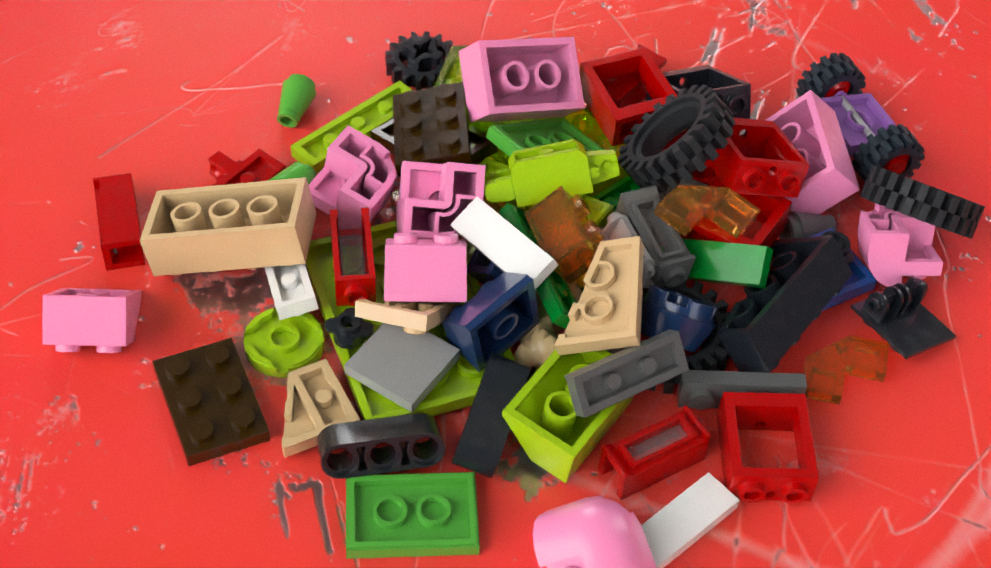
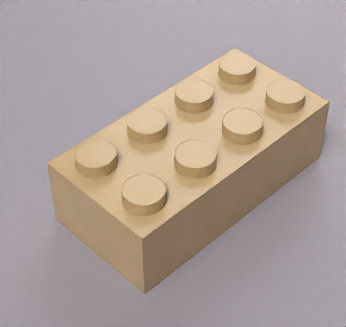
M306 177L156 191L140 243L153 276L306 264L317 213Z

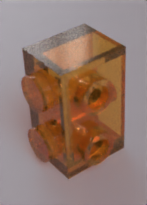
M560 186L526 211L524 215L540 248L557 262L558 266L554 270L571 284L588 271L600 241L604 240L605 237L597 224L592 219H588L587 216L591 213V210L579 194L572 197Z

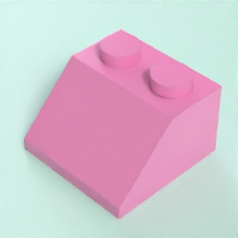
M411 232L394 233V239H386L384 301L467 302L466 241L458 240V234L436 233L434 234V239H418V234Z
M61 288L43 295L42 344L55 345V351L78 352L81 351V345L97 346V352L99 353L122 352V346H127L134 342L142 290Z

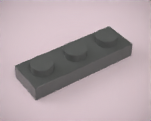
M669 329L640 342V346L628 347L565 375L575 414L585 418L688 371L689 368L679 331Z
M688 370L681 374L677 391L678 407L687 405L690 408L703 410L719 408L723 392L805 394L807 389L805 374Z

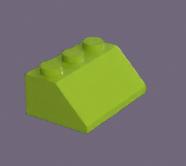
M555 349L502 412L503 418L530 460L565 484L634 397L631 396L585 418L575 414L565 375L612 355L607 350L558 355Z

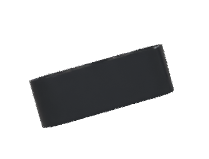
M491 353L458 442L452 464L490 478L493 477L510 431V427L503 418L502 412L526 384L531 369L530 366Z
M426 413L333 424L324 428L317 440L322 469L328 476L336 479L425 468L437 464L445 454V444L438 423L433 416ZM423 437H431L430 439H428V440L425 441V442H422V443L416 442V441L419 440L420 438H423ZM379 443H388L385 447L374 448ZM335 449H346L344 452L339 454L331 453Z

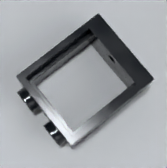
M709 65L663 72L677 95L679 90L687 88L689 91L692 85H698L699 87L702 84L707 85L717 93L733 113V118H751L750 83ZM680 79H685L684 83L680 85ZM646 90V101L653 100Z

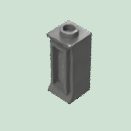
M656 185L621 193L615 212L628 216L637 236L641 237L645 248L654 259L656 265L654 267L655 274L651 277L653 283L660 287H676L687 281L696 257L691 255L659 198Z

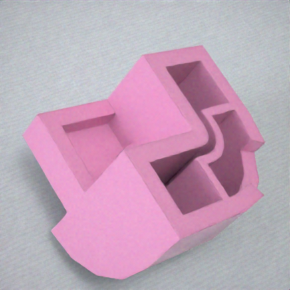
M349 125L328 147L325 167L311 181L309 189L315 207L329 215L330 209L338 210L339 230L361 229L362 207H369L371 223L385 206L394 189L397 177L395 166L389 157L390 151L379 142Z
M402 161L400 193L396 207L397 233H417L418 239H434V234L436 233L458 234L450 224L476 197L483 201L486 165Z
M875 203V208L872 211H860L857 230L859 252L877 281L889 287L902 283L903 276L924 279L927 276H941L943 261L932 246L935 226Z
M603 495L586 497L547 510L540 514L534 522L533 541L539 568L543 566L547 568H657L643 528L633 511L629 512L617 502L602 498Z

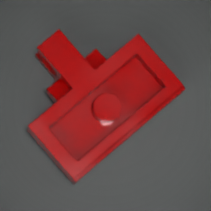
M260 148L244 161L239 160L235 162L220 151H217L208 158L210 162L209 173L217 180L212 186L268 181L286 168L284 164Z

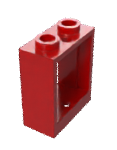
M646 47L580 63L579 72L584 101L612 147L624 144L623 140L625 137L634 134L631 128L635 124L644 122L641 117L646 112L651 115L655 111L654 105L658 102L664 105L666 97L672 93L677 97L676 92ZM639 78L653 100L618 108L605 87Z
M733 118L735 120V126L731 127L734 130L731 137L725 138L728 144L724 149L715 150L719 156L714 161L707 160V163L728 192L733 194L798 198L810 166L809 163L774 121ZM741 130H746L744 134L739 135Z
M718 178L684 219L680 236L685 239L770 247L773 240H776L784 230L793 202L784 197L729 193ZM721 203L764 225L753 239H749L709 220L708 217Z
M723 392L717 412V424L725 487L739 500L748 503L760 500L784 501L792 504L811 501L819 480L806 394ZM738 430L794 431L799 468L743 467Z

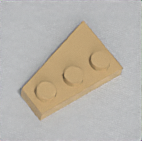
M640 236L600 241L583 279L585 283L584 290L578 303H573L568 313L570 319L564 334H559L554 347L558 355L640 346L644 244Z

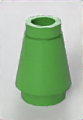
M292 74L283 82L277 121L282 126L288 128L296 127L316 97L315 83L312 79L302 74Z

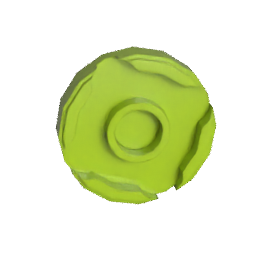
M271 308L256 315L246 326L243 344L246 359L255 370L267 376L287 378L288 372L319 361L324 349V337L321 324L312 314L307 312L300 316L279 320L276 308Z

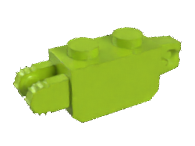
M575 139L513 151L508 159L509 168L497 170L494 173L490 172V174L486 173L484 196L492 204L498 201L502 203L516 200L517 208L525 206L527 209H538L546 206L548 201L558 199L568 202L577 201L584 198L585 194L594 192V184L619 176L617 156L614 149L585 151L583 144Z

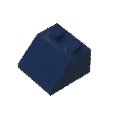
M503 272L494 281H488L482 285L477 294L463 306L455 307L448 314L446 320L443 321L448 343L460 349V355L479 373L485 369L491 353L501 356L540 323L533 279L528 274Z

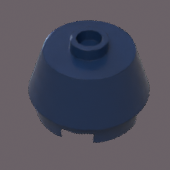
M650 285L645 298H642L641 334L651 338L669 329L679 331L683 349L695 352L717 326L713 323L717 307L657 285Z

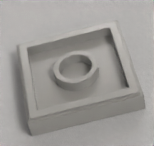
M383 323L344 364L345 374L406 410L413 412L460 359V349L430 332L420 335L404 332V327Z

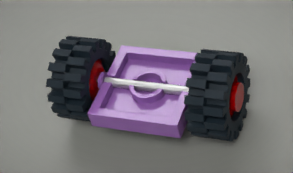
M831 53L829 59L823 56L820 58L819 64L813 62L809 65L812 69L810 71L805 70L802 73L804 79L798 80L797 85L799 88H796L797 94L800 97L809 90H812L835 111L849 156L855 158V160H852V165L863 181L866 182L872 165L911 178L914 175L912 170L919 169L922 165L919 161L924 160V148L907 127H904L902 124L896 125L871 93H863L861 89L865 88L866 85L864 81L865 76L849 56H846L844 53L839 55Z

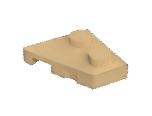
M358 299L355 301V317L404 327L403 330L406 333L420 335L426 334L428 330L443 324L448 314L455 307L460 306L461 302L385 301L384 304L367 299Z
M327 359L288 372L284 436L282 437V451L285 458L317 446L318 436L327 426L360 421Z

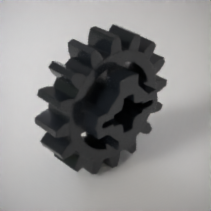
M425 31L423 36H418L415 32H411V38L408 39L401 35L398 37V43L391 42L389 44V51L385 52L387 76H392L393 84L400 80L409 88L411 86L415 87V91L447 84V81L455 82L456 73L460 71L459 49L453 48V41L451 40L442 42L441 34L431 37L429 31Z

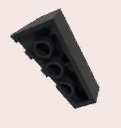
M833 235L773 240L769 247L773 252L765 288L746 286L744 288L747 295L746 299L735 303L717 333L739 372H770L776 368L783 355L792 345L800 340L804 330L813 320L821 315V310L832 297L841 291L843 284L853 274Z

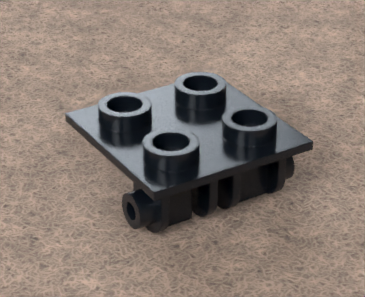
M919 278L908 279L905 284L897 283L889 286L883 292H873L867 299L852 304L850 307L863 319L865 324L873 328L890 344L894 351L901 354L905 359L956 338V335L921 304L928 287L926 282Z

